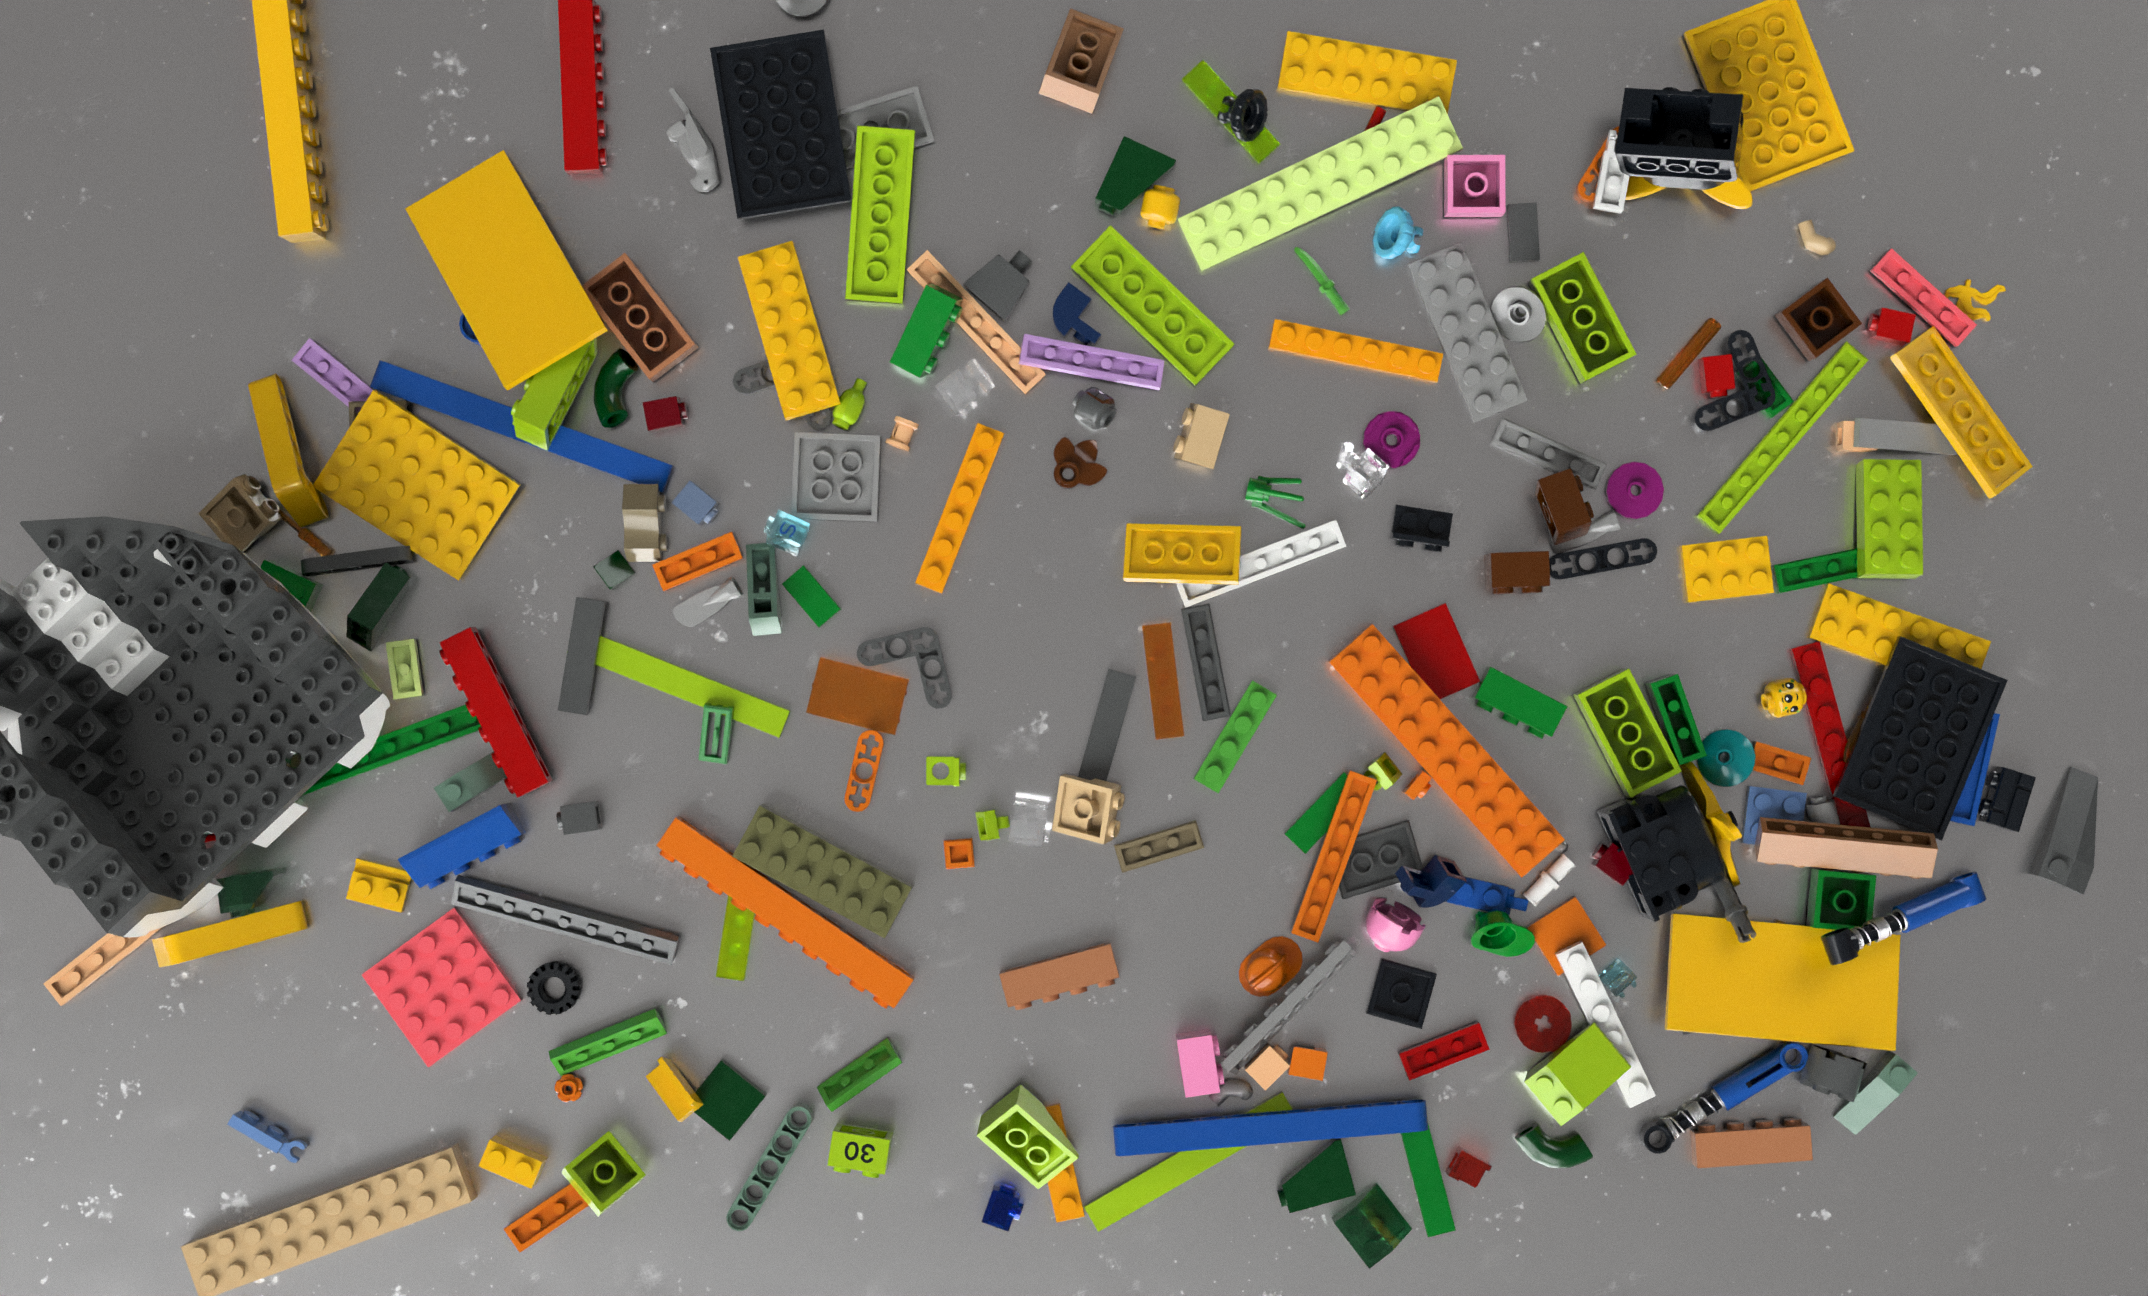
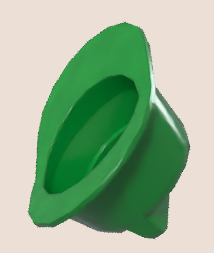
M1479 911L1476 913L1475 932L1471 937V944L1474 948L1499 956L1513 957L1524 954L1533 947L1535 936L1532 931L1514 924L1506 912L1491 911L1486 913Z

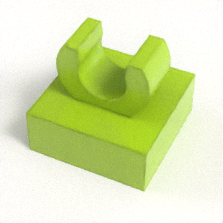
M1386 752L1377 757L1364 773L1367 777L1374 775L1378 782L1374 790H1379L1381 787L1385 790L1388 789L1403 775Z
M995 810L975 812L980 840L1000 838L998 829L1010 827L1008 816L996 817Z

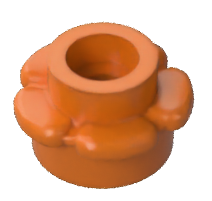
M565 1074L555 1083V1092L558 1093V1098L563 1102H569V1100L576 1101L582 1095L583 1083L573 1074ZM571 1086V1091H567L566 1087Z

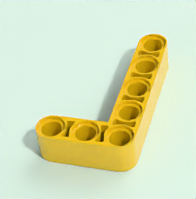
M275 373L248 383L270 481L276 497L300 527L329 518L322 496L305 475L281 379Z
M298 901L156 938L152 942L159 967H165L308 929L302 902Z

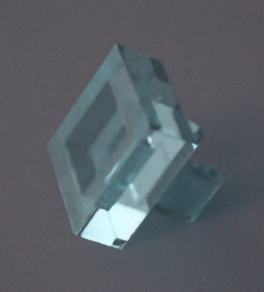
M1619 958L1598 975L1602 984L1616 997L1624 998L1625 994L1622 991L1629 985L1633 988L1637 986L1635 981L1637 976Z

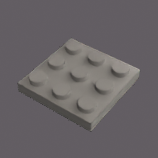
M794 432L791 518L878 522L881 436Z

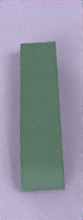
M797 1103L787 1112L727 1213V1223L731 1229L743 1231L753 1222L813 1121V1111L808 1104ZM803 1111L807 1116V1122L804 1124L795 1123L792 1118L793 1112ZM781 1135L789 1136L792 1140V1147L789 1149L781 1148L778 1144V1137ZM766 1160L774 1161L778 1166L777 1172L767 1173L763 1168V1162ZM751 1185L760 1186L763 1196L760 1198L752 1197L748 1192V1187ZM738 1209L744 1210L748 1215V1221L744 1223L737 1222L733 1215L734 1211Z

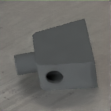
M1020 250L1009 262L1002 256L997 255L966 280L963 284L964 288L1001 320L1006 322L1030 284L1029 280L1022 273L1032 261Z

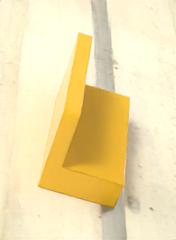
M661 1056L657 1059L660 1065L645 1077L679 1122H683L699 1109L703 1102L672 1060Z

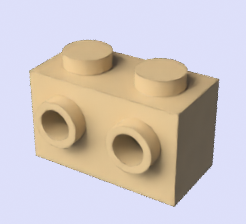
M1190 403L1189 408L1187 407L1184 410L1182 416V424L1184 426L1181 436L1178 435L1174 442L1173 451L1176 452L1174 458L1214 469L1230 414Z

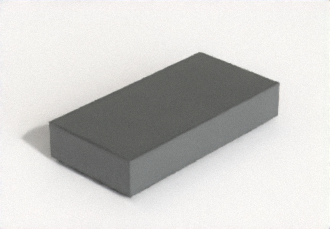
M1537 202L1508 204L1510 262L1539 261Z

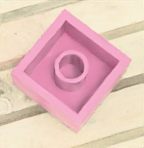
M1447 155L1444 159V217H1502L1506 213L1505 155Z
M1210 1029L1176 1034L1185 1097L1220 1093L1219 1085L1225 1083L1221 1064H1216L1215 1056H1220L1217 1035L1212 1036Z

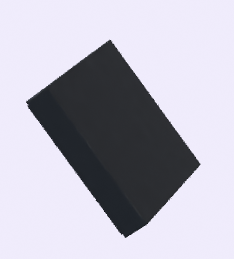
M1381 958L1366 1014L1422 1029L1437 973Z

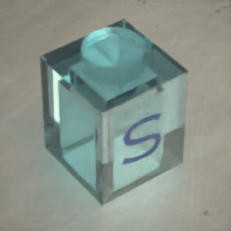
M778 510L775 518L769 517L764 528V532L767 533L766 543L798 557L809 534L810 523Z

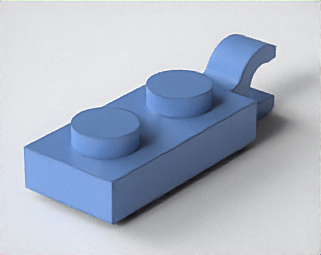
M246 1110L233 1114L227 1124L273 1152L283 1154L287 1160L293 1163H297L300 1160L298 1156L293 1154V1147L297 1146L304 1150L308 1146L303 1140L299 1139L290 1142L288 1138L283 1136L284 1132L273 1125L265 1126L259 1122L257 1115Z

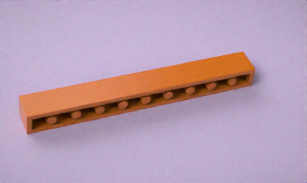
M680 816L675 817L656 845L661 849L659 854L672 863L675 860L685 865L683 870L695 879L701 876L709 882L707 884L709 889L719 895L723 892L732 898L730 902L742 911L748 908L755 913L754 919L767 928L771 924L780 930L778 935L791 944L796 941L802 945L803 949L801 951L814 960L819 957L827 962L825 967L837 976L843 973L851 979L850 985L860 992H864L865 989L875 995L873 1000L886 1009L888 1006L895 1008L913 982L914 976L762 872L732 857L734 853Z

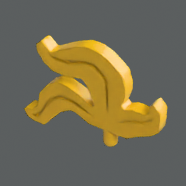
M1966 279L1964 286L1958 285L1944 291L1945 297L1958 299L1955 305L1972 321L1984 318L1985 321H1990L1991 316L1986 309L1974 308L1971 297L1980 305H1988L1996 299L1999 292H2004L2006 289L2004 286L1997 284L1989 291L1980 293L1977 289L1970 287L1971 279Z

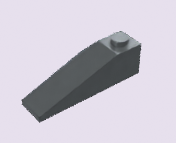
M2069 767L2028 874L2084 895L2094 869L2098 777Z

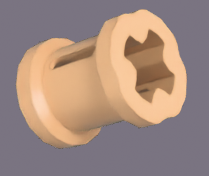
M895 416V426L890 438H886L885 443L909 452V442L919 424Z

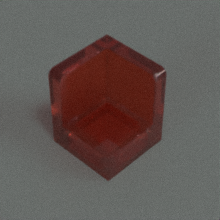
M1458 1147L1445 1172L1453 1179L1461 1180L1475 1188L1478 1186L1485 1171H1490L1492 1166L1482 1158Z

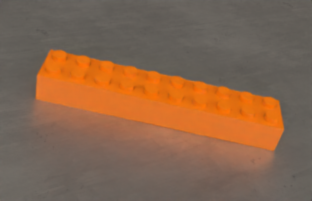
M1372 623L1329 660V663L1521 878L1565 840Z

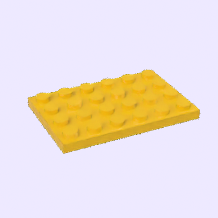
M1766 0L1684 32L1683 35L1704 89L1709 91V93L1743 94L1744 96L1742 105L1744 117L1743 142L1738 176L1749 188L1750 192L1855 151L1796 0Z
M377 390L371 392L313 484L314 488L402 545L410 546L413 552L458 581L466 572L521 486L519 482Z

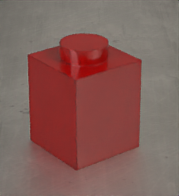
M1883 307L1875 310V314L1872 313L1868 321V330L1871 331L1870 338L1899 345L1910 343L1916 314Z
M1732 354L1708 356L1698 359L1702 394L1710 393V398L1728 396L1727 391L1735 389Z

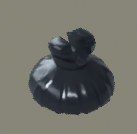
M1246 89L1236 99L1225 96L1222 103L1229 106V111L1226 113L1219 111L1218 120L1223 124L1230 123L1235 136L1241 141H1254L1263 131L1264 123L1268 116L1267 99L1264 93L1259 89Z

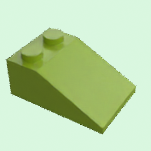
M1593 1022L1530 1069L1526 1074L1524 1082L1559 1125L1562 1126L1590 1105L1631 1068V1065L1598 1025Z
M1021 1084L980 1118L977 1137L1037 1189H1040L1079 1158V1154L1044 1105Z

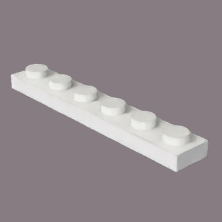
M1337 520L1240 556L1239 585L1176 583V586L1186 608L1346 547Z
M1576 942L1556 952L1555 955L1588 1024L1591 1025L1595 1022L1631 1065V1068L1616 1081L1628 1107L1632 1108L1655 1097L1656 1095L1583 942Z

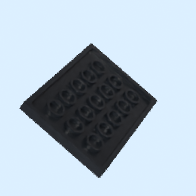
M824 29L710 48L737 219L742 220L852 202Z
M1898 636L1837 783L1833 797L1918 832L1933 833L1935 839L1942 841L2008 680Z

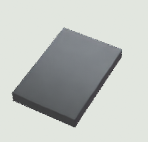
M1409 820L1357 835L1339 884L1342 899L1400 883L1395 873L1401 866L1420 871L1423 869Z

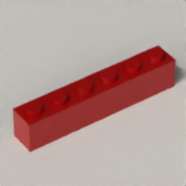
M558 0L564 171L568 175L603 174V166H607V150L602 148V137H606V122L601 120V108H605L604 91H600L599 80H604L603 62H599L598 51H603L602 34H598L597 23L602 22L601 6L597 5L595 0Z
M469 627L439 642L442 647L439 652L444 663L447 666L451 665L455 673L452 678L459 691L463 690L468 699L465 704L472 717L476 716L481 725L478 727L482 739L485 743L490 742L494 750L491 753L494 763L499 769L503 768L507 776L504 782L511 794L515 793L518 798L552 782L553 779L477 628Z

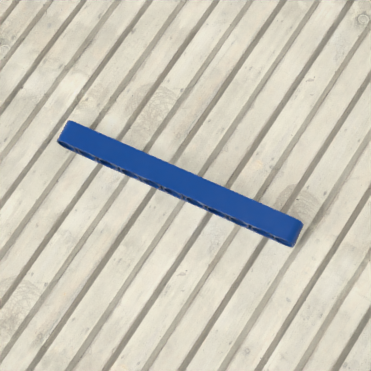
M379 360L370 385L371 388L540 448L516 437L515 428L512 425V407ZM562 425L548 449L551 453L637 484H658L659 491L664 493L673 468L670 464Z
M1416 1099L1114 1125L1113 1135L1115 1155L1133 1156L1420 1132L1428 1130L1426 1100Z

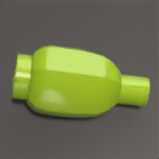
M857 378L853 387L846 389L839 397L841 404L836 405L832 412L834 417L832 424L840 429L848 430L849 426L857 422L865 404L863 391L867 382Z

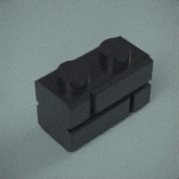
M1997 766L1996 771L1992 770L1987 779V787H1990L1987 799L1983 798L1979 805L1978 814L1981 815L1980 821L2019 832L2036 777Z

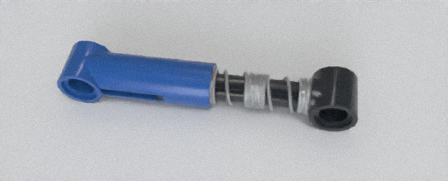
M1977 872L1966 873L1949 880V883L1894 906L1892 914L1886 913L1883 917H1876L1863 923L1862 927L1856 926L1851 929L1846 927L1822 935L1821 940L1830 964H1841L1858 957L1859 950L1863 949L1865 944L1870 946L1872 941H1882L1891 937L1895 931L1907 933L1959 909L1982 903L1987 898Z
M1780 1042L1774 1050L1712 1086L1713 1091L1711 1090L1709 1096L1705 1098L1700 1097L1699 1102L1694 1101L1685 1106L1684 1111L1678 1110L1676 1116H1668L1664 1120L1646 1123L1639 1132V1139L1642 1145L1655 1154L1666 1152L1675 1141L1674 1139L1678 1138V1136L1680 1137L1679 1133H1686L1687 1128L1692 1125L1697 1126L1708 1120L1707 1116L1714 1112L1718 1113V1110L1721 1108L1726 1109V1111L1732 1109L1791 1072L1802 1070L1808 1059L1807 1050L1796 1042ZM1789 1049H1796V1060L1787 1063L1785 1060L1786 1052ZM1654 1131L1662 1132V1140L1658 1144H1650L1649 1136Z

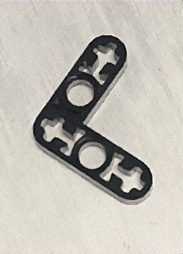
M1745 330L1734 331L1730 334L1727 341L1730 354H1732V359L1744 389L1698 408L1694 419L1696 425L1702 430L1711 431L1767 409L1775 401V391L1754 338ZM1739 334L1742 338L1747 337L1749 340L1745 344L1747 353L1752 350L1755 353V356L1746 357L1738 362L1737 356H1742V352L1739 347L1734 348L1732 345L1736 341L1735 336ZM1748 361H1755L1760 367L1759 374L1754 378H1748L1743 373V366ZM1764 376L1766 383H1760L1761 388L1764 392H1770V396L1766 398V404H1762L1761 401L1755 402L1754 396L1758 394L1756 387L1753 386L1749 389L1747 383L1757 382ZM1731 399H1739L1743 403V410L1740 414L1734 416L1727 412L1726 406ZM1721 403L1722 412L1727 420L1721 422V416L1712 419L1713 424L1711 426H1708L1705 422L1700 423L1699 418L1703 417L1702 412L1704 410H1708L1709 413L1717 412L1718 409L1715 405Z

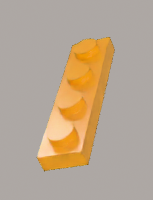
M1060 1103L1044 1106L1067 1137ZM1072 1163L1048 1182L1057 1223L1085 1217L1074 1164Z

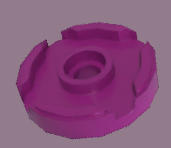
M1388 411L1378 414L1368 423L1364 431L1363 445L1368 457L1377 465L1383 468H1398L1406 465L1416 456L1420 448V432L1417 424L1411 417L1402 412ZM1388 435L1396 437L1395 445L1387 443L1386 438Z
M1630 462L1622 464L1611 473L1606 483L1608 504L1617 514L1624 518L1638 519L1647 517L1657 510L1663 499L1664 487L1662 478L1654 468L1646 463ZM1633 485H1637L1640 488V493L1637 496L1631 493Z

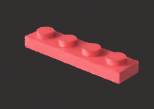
M1892 248L1870 270L1871 273L1929 325L1934 326L1954 347L1959 346L1977 326L1976 323Z

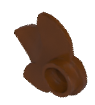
M1063 437L1057 443L1054 449V458L1057 463L1054 469V479L1058 485L1064 488H1072L1079 483L1091 486L1103 479L1107 469L1095 463L1098 453L1095 440L1082 441L1074 446L1068 438ZM1065 469L1073 471L1074 475L1071 479L1063 477L1062 473Z

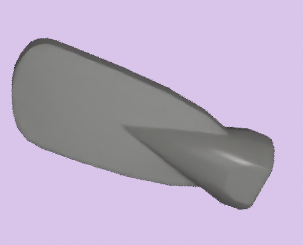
M1614 509L1603 515H1596L1594 518H1591L1592 524L1589 527L1588 533L1584 536L1558 545H1554L1552 538H1550L1551 548L1554 553L1560 554L1578 548L1600 538L1607 532L1620 530Z
M731 576L722 585L703 590L673 608V615L677 621L687 627L696 626L717 613L731 599L742 596V590L737 581Z

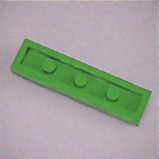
M1253 680L1251 681L1193 779L1216 793L1220 792L1277 695Z
M653 1009L548 1052L551 1062L560 1076H563L666 1035L667 1031L656 1009Z

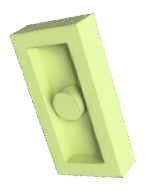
M416 639L387 642L386 650L393 700L424 696Z

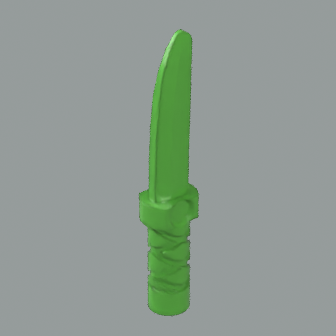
M1295 247V253L1321 285L1320 291L1322 294L1326 293L1338 313L1343 315L1349 311L1350 308L1341 295L1338 294L1336 288H1334L1335 283L1333 280H1329L1321 267L1306 251Z

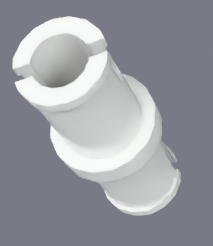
M1562 853L1546 872L1542 871L1539 874L1541 877L1523 895L1537 907L1553 889L1557 890L1560 887L1558 883L1576 865Z

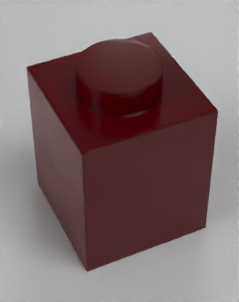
M673 396L642 402L649 432L685 426L684 419H688L686 403L680 402L679 397Z
M1610 841L1606 845L1601 843L1592 854V857L1595 859L1592 865L1617 884L1624 886L1629 876L1633 874L1624 851L1618 852L1617 849L1620 848Z

